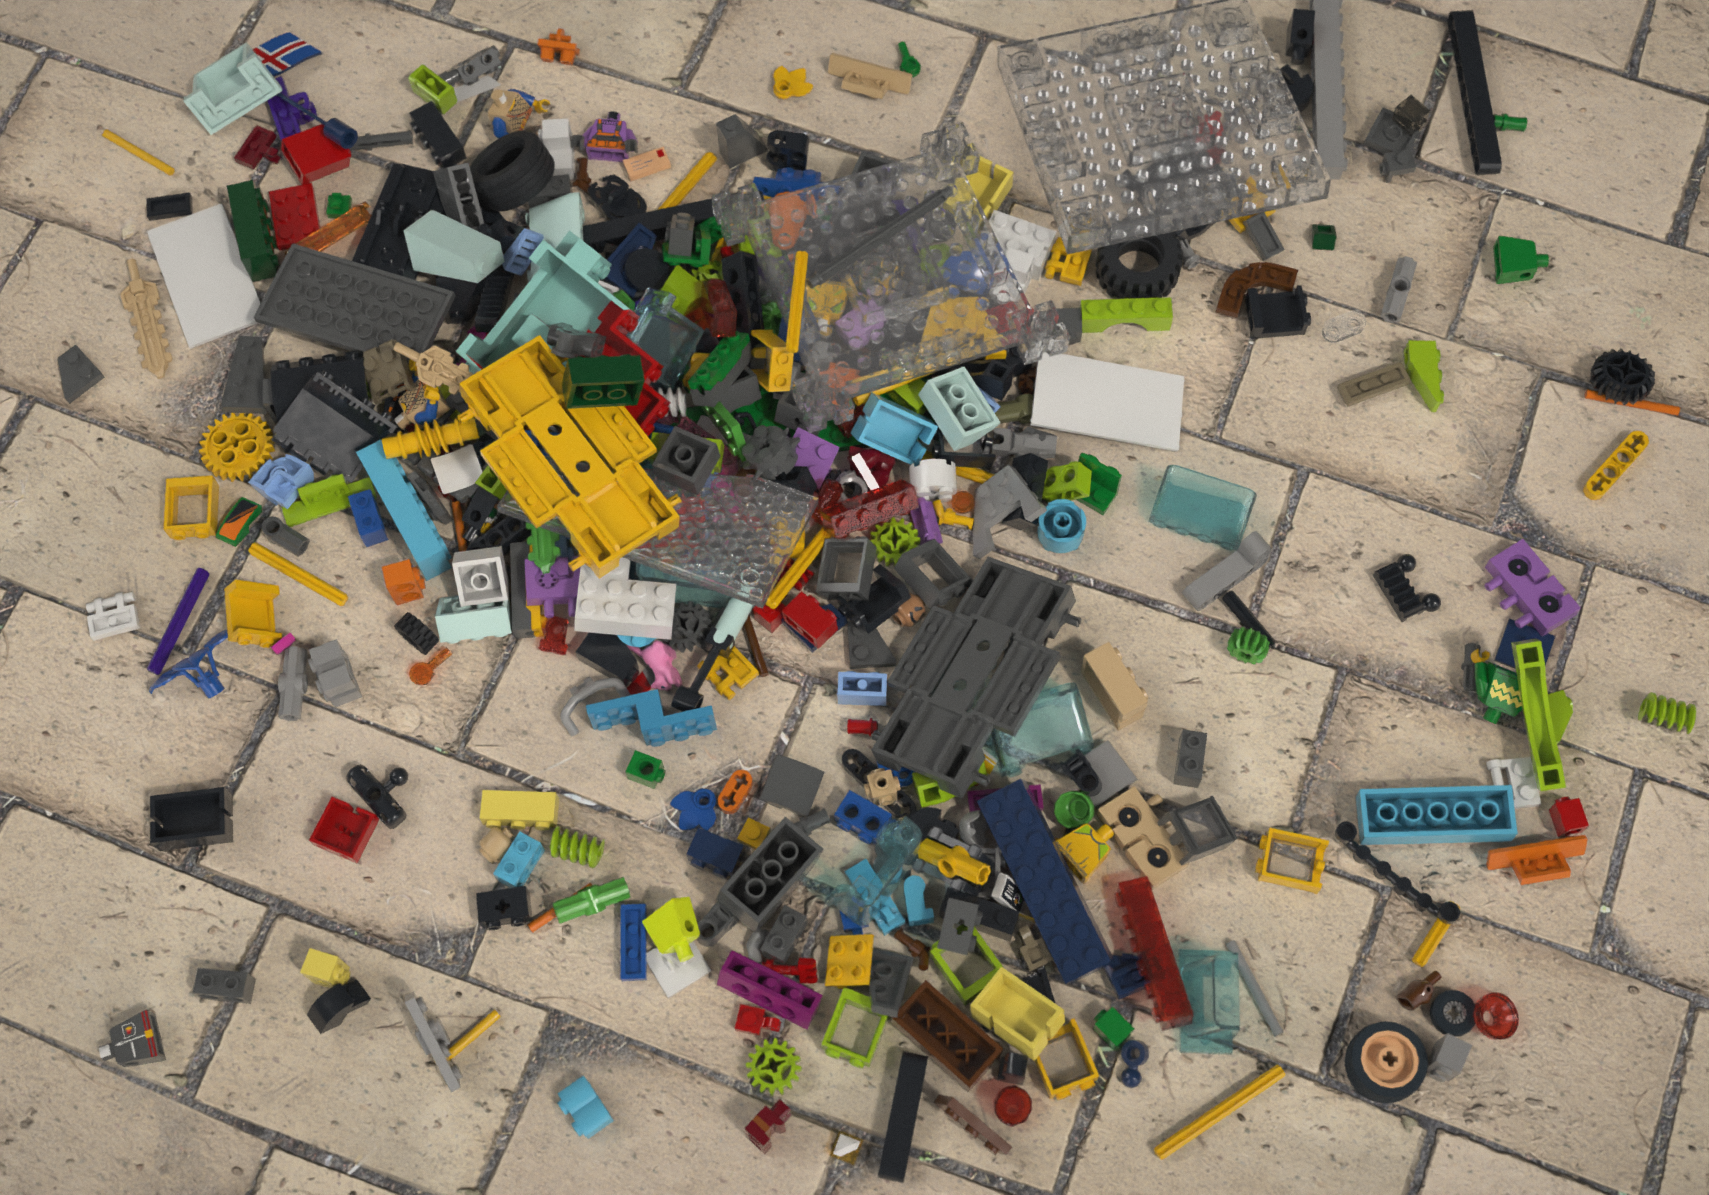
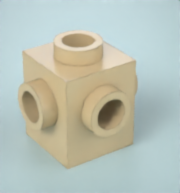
M880 768L873 770L871 774L867 775V784H863L867 799L871 798L872 803L877 806H886L897 801V791L901 790L898 777H893L891 769L885 770Z

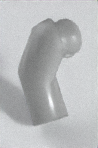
M760 928L756 933L753 932L746 944L749 959L759 964H762L760 947L770 933L768 930Z

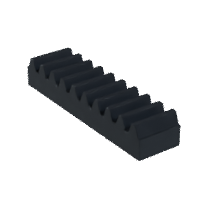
M503 264L487 275L482 298H480V304L478 305L477 316H475L476 332L489 333L504 315L514 273L506 271L503 268Z

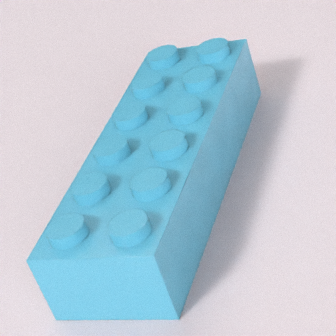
M382 440L357 451L356 453L425 579L428 581L451 569L452 567L448 560L452 557L397 458H386Z
M1512 785L1360 789L1355 797L1360 845L1510 842L1518 834Z

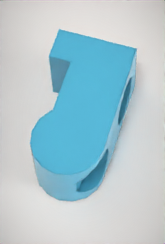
M915 875L908 877L904 882V898L909 927L934 923L933 908H925V882L921 877Z

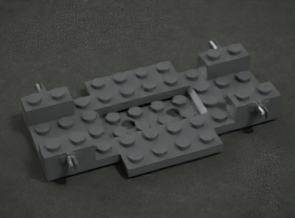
M987 557L975 579L971 578L966 587H969L954 613L933 605L887 681L889 687L901 691L905 695L882 733L875 730L872 734V740H875L876 743L871 750L878 764L897 772L903 766L936 780L941 790L959 798H963L968 787L974 781L988 786L990 776L979 773V768L985 760L982 747L993 728L1014 737L1016 736L1060 660V652L1042 646L1046 637L1055 639L1060 628L1065 623L1079 627L1082 620L1080 617L1070 614L1076 602L1072 586L991 557ZM1012 636L1014 641L975 708L967 712L973 706L974 699L979 690L985 686L986 678L991 670L996 667L999 656L1008 647V641ZM984 641L990 643L988 650H977L979 643ZM961 680L967 682L965 689L961 691L954 689L956 682Z

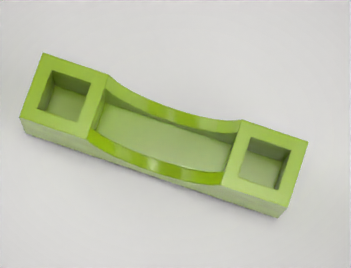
M1171 297L1081 300L1080 303L1082 333L1103 332L1110 326L1121 323L1139 324L1145 327L1147 331H1170L1173 320Z

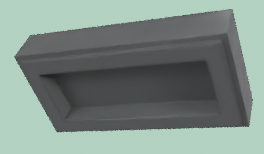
M1264 211L1243 222L1263 261L1285 250Z

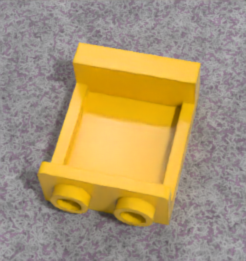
M235 579L224 589L228 641L238 642L239 645L255 644L260 645L262 648H270L282 639V633H277L275 630L273 599L280 595L278 585Z

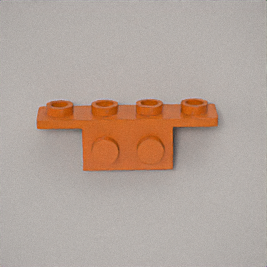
M1586 835L1496 848L1488 851L1486 866L1488 870L1512 867L1521 885L1570 877L1571 869L1565 858L1584 855L1588 839Z

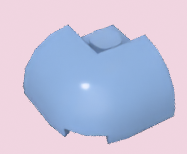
M286 454L285 457L274 461L269 459L251 478L249 484L276 506L279 504L288 509L299 496L298 488L314 482V473L309 464L295 456Z

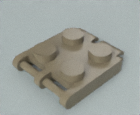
M393 339L380 344L378 348L374 347L363 352L366 379L373 402L376 405L382 403V400L390 396L392 398L398 396V393L401 391L414 389L406 356L394 351L397 341ZM403 383L405 384V385H403V386H401V387H399V388L396 387V386H398V385H400V384H403ZM388 390V393L383 395L380 394Z

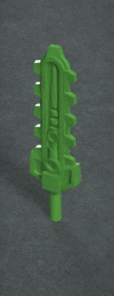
M557 516L537 529L530 520L526 522V529H530L532 536L527 538V544L533 547V552L528 554V560L534 561L543 574L550 573L551 566L555 563L556 558L561 556L560 547H555V542L560 540L559 532L554 531V526L559 524Z

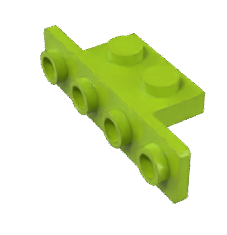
M343 474L332 475L325 480L308 483L304 487L298 488L301 500L293 502L288 509L282 507L287 526L293 527L349 508L351 506L348 496L369 489L374 497L377 498L370 477L348 484Z

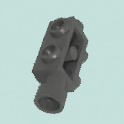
M495 45L486 47L452 67L451 71H445L438 76L452 87L458 81L462 84L472 85L480 80V75L484 73L488 75L497 70L496 66L501 63L499 59L500 53Z

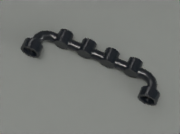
M1344 821L1337 826L1335 836L1338 841L1353 852L1354 860L1357 863L1366 862L1370 865L1376 878H1386L1394 884V891L1398 895L1407 894L1414 900V906L1417 910H1427L1445 924H1452L1460 917L1458 905L1453 902H1445L1438 907L1432 902V897L1429 894L1420 893L1412 886L1410 879L1398 876L1391 870L1388 862L1379 861L1371 854L1369 847L1356 843L1353 840L1357 834L1354 824Z

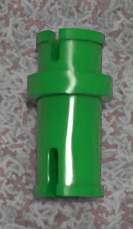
M1506 113L1493 115L1495 128H1499L1500 131L1508 129L1524 132L1526 130V117L1508 116Z

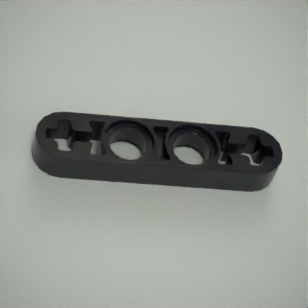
M848 749L842 755L843 768L863 787V784H867L863 779V775L866 772L879 769L857 749ZM848 757H858L857 763L862 768L859 774H857L859 769L855 764L848 765ZM902 790L897 791V800L901 797L899 803L903 807L910 806V814H900L901 808L896 801L884 807L899 821L908 822L909 818L916 812V805L910 797Z

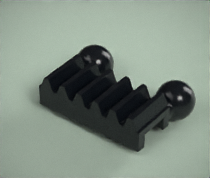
M1411 554L1401 555L1397 563L1389 564L1373 574V577L1401 622H1405L1407 618L1415 614H1422L1424 611L1435 612L1441 606L1440 597L1434 593L1426 594L1422 598V602H1420L1419 594H1415L1414 586H1410L1409 578H1405V573L1413 571L1416 567V559Z

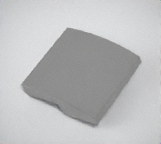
M1109 741L1104 742L1085 755L1102 782L1101 792L1096 796L1090 797L1094 807L1097 809L1114 795L1120 794L1138 780ZM1093 778L1087 779L1084 782V788H1092L1096 780Z

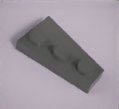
M873 948L870 985H868L871 1011L873 1013L897 1018L914 957Z

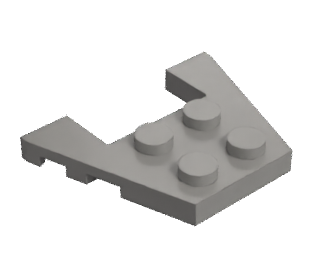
M1010 465L1004 467L975 489L973 556L981 559L995 549L990 528L1020 506H1022L1025 519L1030 522L1047 511L1046 507L1039 502L1036 494L1028 488V484L1018 471Z

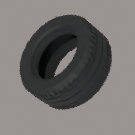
M521 130L502 136L487 146L472 162L470 171L476 194L488 209L503 212L515 209L539 194L551 180L554 174L555 162L550 152L535 133Z

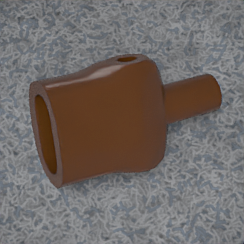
M1434 970L1423 980L1410 982L1396 996L1398 1002L1409 1011H1414L1422 1004H1428L1434 991L1433 985L1442 976L1438 971Z

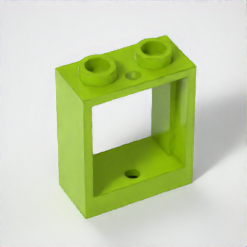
M962 924L957 927V934L961 935L963 931H967L968 926ZM975 927L972 935L977 936L976 945L989 961L993 970L966 989H964L941 956L947 950L937 948L939 940L931 946L932 950L930 951L931 959L964 1006L973 1001L997 971L1003 967Z
M844 987L822 1041V1049L826 1050L825 1054L834 1059H839L841 1056L849 1059L848 1063L861 1069L864 1066L870 1068L889 1016L873 1013L869 996ZM846 1004L881 1017L866 1056L831 1043Z

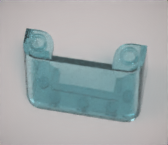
M1074 682L1041 691L1015 737L994 728L988 737L994 757L997 759V766L1001 777L1007 775L1008 777L1018 776L1022 773V769L1025 768L1026 764L1071 750L1075 754V750L1079 748L1083 755H1086L1094 748V741L1077 684Z

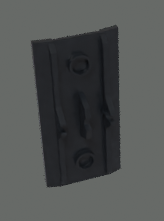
M393 164L354 254L353 262L416 280L419 271L413 270L404 230L431 210L440 214L444 212L432 170L406 164Z

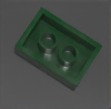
M624 354L612 357L600 355L589 358L581 356L568 358L562 380L566 409L637 405L645 381L640 355Z

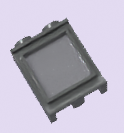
M1214 796L1180 809L1169 811L1157 822L1160 827L1171 821L1176 832L1170 836V843L1175 846L1183 842L1188 854L1179 861L1181 866L1224 850L1238 839Z

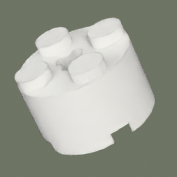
M926 459L919 461V466L914 467V463L909 466L911 496L915 498V502L916 499L924 497L928 502L929 499H938L941 502L952 501V496L957 493L956 465L954 462L951 461V465L946 464L945 459Z

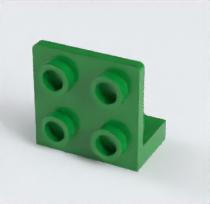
M699 224V232L695 231L691 257L668 254L669 243H662L663 261L670 265H680L681 263H688L693 267L709 265L711 246L709 226Z
M1082 452L1079 455L1078 462H1081L1092 471L1089 497L1075 500L1104 515L1118 495L1122 475L1116 468L1106 466L1099 462L1095 456Z

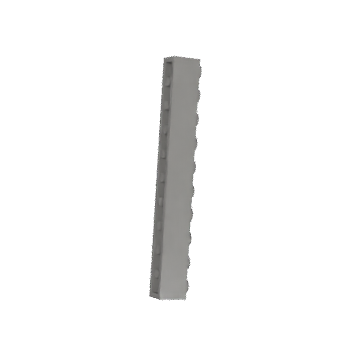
M1309 0V10H1315L1313 38L1310 48L1311 78L1313 81L1314 179L1340 180L1343 171L1347 170L1348 159L1344 158V153L1347 149V139H1343V134L1346 132V121H1343L1346 103H1342V98L1345 95V85H1342L1345 68L1341 67L1344 49H1340V44L1343 42V31H1340L1343 14L1339 13V9L1342 7V0Z

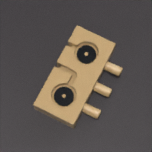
M1133 786L1099 808L1096 815L1103 824H1107L1114 832L1113 839L1121 850L1128 848L1125 853L1126 857L1136 871L1140 870L1141 878L1152 891L1186 869L1189 863L1181 866L1179 862L1185 857L1181 851L1185 847L1183 842L1173 846L1169 841L1171 835L1166 829L1173 825L1171 821L1159 827L1157 823L1159 819L1152 811V808L1163 802L1162 797L1156 794L1145 801L1137 788Z

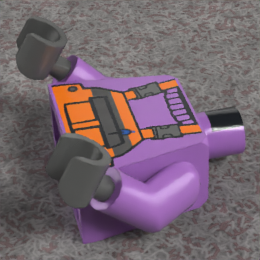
M610 111L607 119H596L594 125L590 126L582 135H573L571 138V148L578 146L580 150H584L585 147L589 160L623 162V160L629 158L630 151L638 153V140L633 131L627 128L626 122L620 120L621 115L618 112Z

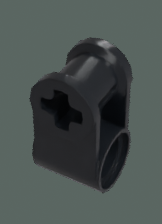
M1079 748L1066 761L1059 762L1069 778L1076 783L1083 793L1092 797L1101 792L1102 782ZM1087 779H1095L1096 783L1092 788H1084V782Z

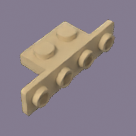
M831 53L828 73L843 77L842 88L851 93H861L873 99H883L888 90L906 95L910 92L912 74L836 53Z

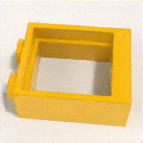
M213 475L166 479L164 531L171 539L184 540L188 537L205 539L216 535L219 484ZM208 494L207 523L177 525L179 496Z

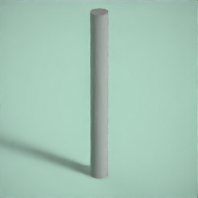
M1233 940L1227 943L1226 946L1274 1037L1282 1034L1283 1030L1236 941Z

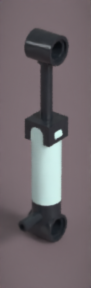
M755 554L749 559L744 576L715 628H711L704 640L706 649L710 651L691 686L685 687L681 685L673 697L671 707L681 712L701 708L704 695L698 691L718 655L728 659L735 646V639L764 586L768 585L772 579L776 564Z

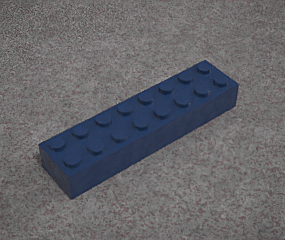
M1019 779L978 800L977 803L1065 984H1072L1114 963L1115 960L1027 782Z

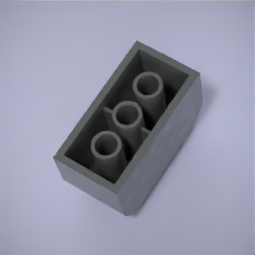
M784 817L720 889L717 901L756 933L808 875L819 860L824 849L787 817Z

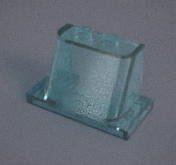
M647 288L634 311L640 316L637 320L639 323L634 331L628 332L626 335L664 366L661 370L662 375L655 383L666 389L671 388L673 390L677 380L684 373L689 358L695 353L696 346L705 330L672 308L676 299L675 295L670 292Z
M1179 949L1180 1053L1231 1055L1233 1053L1232 1040L1240 1031L1238 953Z

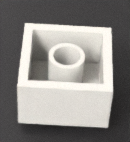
M502 546L454 553L452 565L461 607L508 600L510 588Z

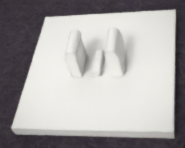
M694 941L689 944L694 956L685 962H680L676 953H660L657 947L647 952V964L668 998L712 972Z

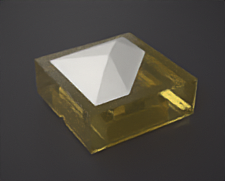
M839 1130L830 1157L854 1166L862 1147L863 1139Z

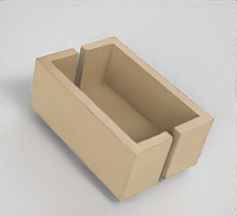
M1107 642L1084 655L1080 672L1119 731L1143 718L1148 703V695L1144 688L1138 687L1134 681L1135 675L1129 667H1125L1121 661L1122 655L1116 647L1113 648L1110 642Z

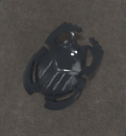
M615 174L602 178V181H607L605 187H597L598 183L594 182L587 190L592 201L597 206H600L604 215L609 220L645 213L647 210V205L642 196L632 188H629L628 183ZM611 182L619 183L621 186L612 184ZM596 191L600 192L601 198L595 195ZM637 199H638L639 202H640V205H641L640 208H637V207H638Z

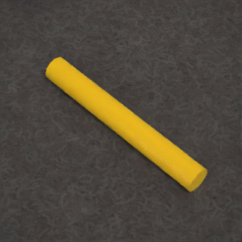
M495 1009L449 1048L451 1055L448 1056L449 1060H452L501 1018Z

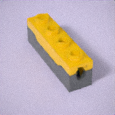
M527 542L510 543L512 631L516 639L544 637V628H548V618L544 616V605L527 606L525 559H528V554L533 552L532 545H528Z

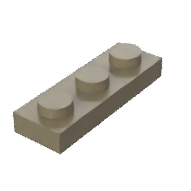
M1398 362L1340 383L1337 389L1346 406L1349 407L1409 385L1411 379L1402 363Z

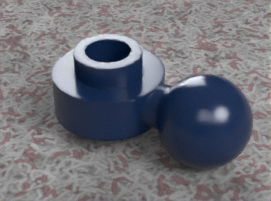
M1140 1040L1127 1041L1121 1050L1122 1059L1128 1065V1068L1123 1070L1121 1074V1081L1128 1088H1135L1141 1083L1142 1076L1138 1066L1145 1064L1149 1058V1049ZM1136 1048L1140 1051L1138 1058L1134 1053Z

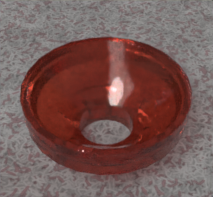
M1498 992L1488 993L1479 998L1475 1004L1474 1020L1479 1031L1484 1036L1493 1040H1504L1514 1035L1518 1027L1519 1017L1516 1006L1506 995ZM1485 1011L1491 1013L1493 1017V1024L1491 1026L1487 1025L1484 1021L1483 1015Z

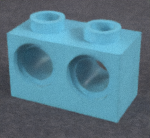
M519 831L493 875L498 882L509 888L524 886L545 849L540 842Z

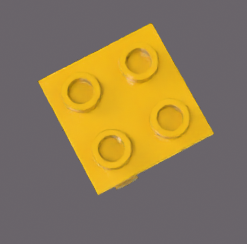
M873 934L830 936L825 979L826 987L837 986L838 989L843 990L847 986L870 985Z

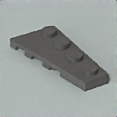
M239 336L220 406L222 412L268 414L263 405V379H266L264 372V345L261 337Z

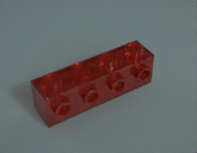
M901 479L822 508L819 511L824 531L835 539H842L848 537L849 533L867 530L873 524L886 523L897 515H907L911 513V510L919 508L915 486Z

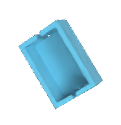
M871 392L862 410L865 416H859L851 434L861 443L910 465L914 463V467L918 466L927 449L917 439L919 437L925 444L929 445L938 426L931 419Z

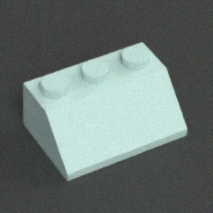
M965 367L928 380L918 394L954 451L973 444L1001 423Z
M510 591L507 601L463 607L460 606L459 596L439 598L435 619L440 643L454 644L465 639L476 641L487 636L504 637L512 633Z

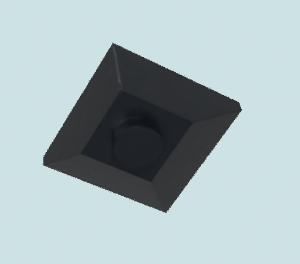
M449 277L436 278L437 287L454 291L456 295L445 317L447 324H460L464 321H469L478 310L483 287H485L484 280L482 279L479 283Z

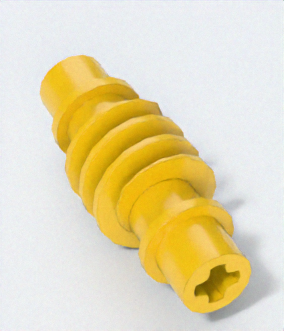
M455 418L453 423L442 426L438 424L436 419H433V428H430L427 421H425L424 430H421L416 423L415 432L402 434L401 431H398L397 436L382 439V444L387 459L400 456L407 459L409 454L419 452L422 459V451H424L427 457H431L433 448L436 455H440L442 446L444 451L449 453L448 445L460 443V446H463L465 441L480 437L475 418L468 420L464 424H461V421Z

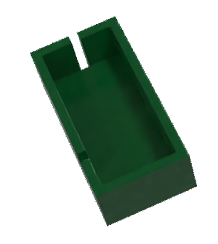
M253 180L227 185L240 259L253 282L275 277L278 272L277 267H280L281 264L278 255L274 252L277 244L270 232L273 230L270 217H267L270 209L267 200L263 197L261 188H257Z

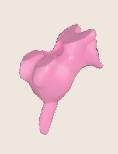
M656 640L644 650L639 647L626 645L629 650L643 658L644 662L654 672L655 682L651 685L652 689L669 691L673 684L678 688L683 685L679 672L672 666V661L676 659V652L668 644Z

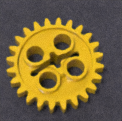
M231 413L230 418L223 414V421L220 422L214 419L216 425L214 427L208 425L207 427L210 432L202 433L206 440L199 441L202 449L199 450L203 456L201 460L207 470L211 471L215 477L220 476L223 481L229 477L231 482H234L236 477H239L241 482H243L244 475H248L251 479L253 477L252 472H257L259 467L266 463L265 460L273 459L270 452H275V448L272 445L275 442L271 440L274 434L267 422H263L260 416L255 418L253 413H249L247 417L245 413H240L239 416ZM256 449L254 452L249 453L250 450ZM234 458L233 461L227 463L229 459Z

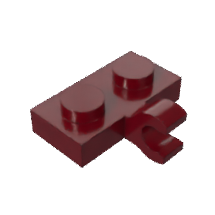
M256 125L234 156L236 163L255 170L261 159L265 157L271 163L278 164L282 157L277 155V149L270 147L277 138L275 132Z

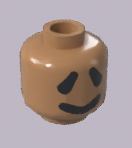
M910 593L911 598L898 608V612L892 616L899 626L913 627L925 617L926 604L917 594Z

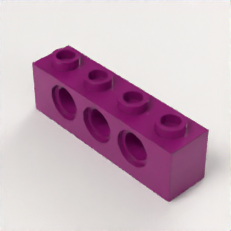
M733 950L720 969L717 981L718 986L808 1030L823 996Z

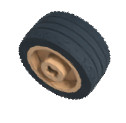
M1377 1022L1366 1026L1353 1037L1345 1054V1070L1354 1089L1367 1099L1379 1103L1399 1102L1413 1094L1423 1083L1428 1069L1427 1052L1421 1040L1411 1029L1396 1022Z

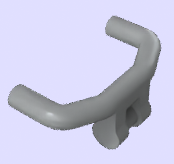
M588 677L578 687L574 686L569 689L573 696L562 709L560 718L571 736L579 733L578 728L570 718L578 703L600 689L615 687L620 697L631 695L620 679L607 678L593 681Z

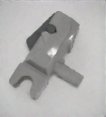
M1027 427L1022 433L1011 432V429H994V438L1003 441L1001 444H994L992 446V454L996 456L1008 457L1010 454L1019 457L1032 453L1044 459L1055 458L1057 436L1031 427Z

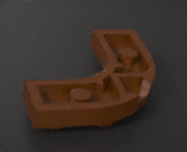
M1270 262L1251 263L1248 267L1239 271L1236 270L1226 280L1215 312L1237 318L1242 300L1249 288L1265 286L1292 292L1298 269Z

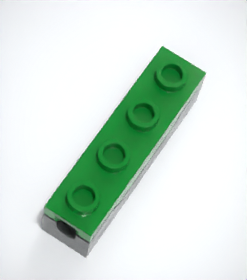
M728 332L689 379L688 384L694 405L715 407L753 359L749 333Z

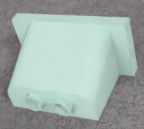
M246 42L196 73L193 79V92L184 97L183 102L210 135L280 93L282 87Z

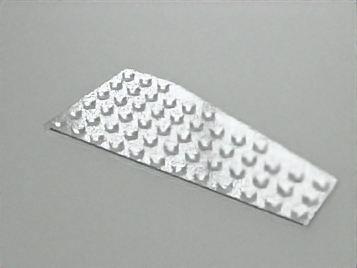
M545 457L572 494L578 497V492L573 489L566 476L560 472L553 459ZM578 462L576 469L579 472H587L590 469V465ZM643 468L666 499L672 497L675 493L680 497L681 503L673 507L680 516L679 527L660 540L656 536L652 537L623 556V558L763 608L818 505V497L761 477L755 480V475L747 474L746 477L710 474L699 495H696L657 478L654 469ZM506 491L497 505L498 512L532 524L510 493ZM557 516L540 526L546 530L571 538V534Z

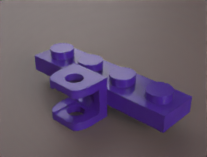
M282 76L275 78L282 87L280 93L296 103L304 100V103L299 105L307 110L310 109L313 114L318 116L315 105L309 100L306 92H299L290 96ZM277 95L267 100L281 142L286 137L302 132L300 124L304 125L315 120Z

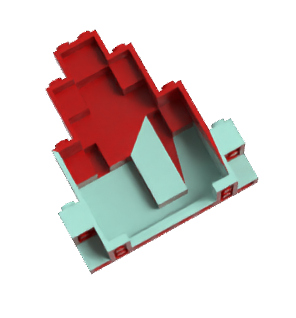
M570 230L556 248L542 240L529 257L540 269L484 340L470 333L456 352L467 360L465 364L469 365V372L475 374L476 371H481L539 335L547 343L550 327L556 323L563 322L573 325L572 328L579 331L606 336L602 355L608 357L624 354L640 355L645 379L637 405L624 407L645 434L649 436L655 428L653 426L658 418L662 419L670 409L668 406L671 402L650 385L651 382L655 383L662 375L661 370L664 366L626 335L637 327L639 323L637 320L640 316L598 283L600 279L603 280L609 274L612 264ZM567 361L562 363L565 368Z

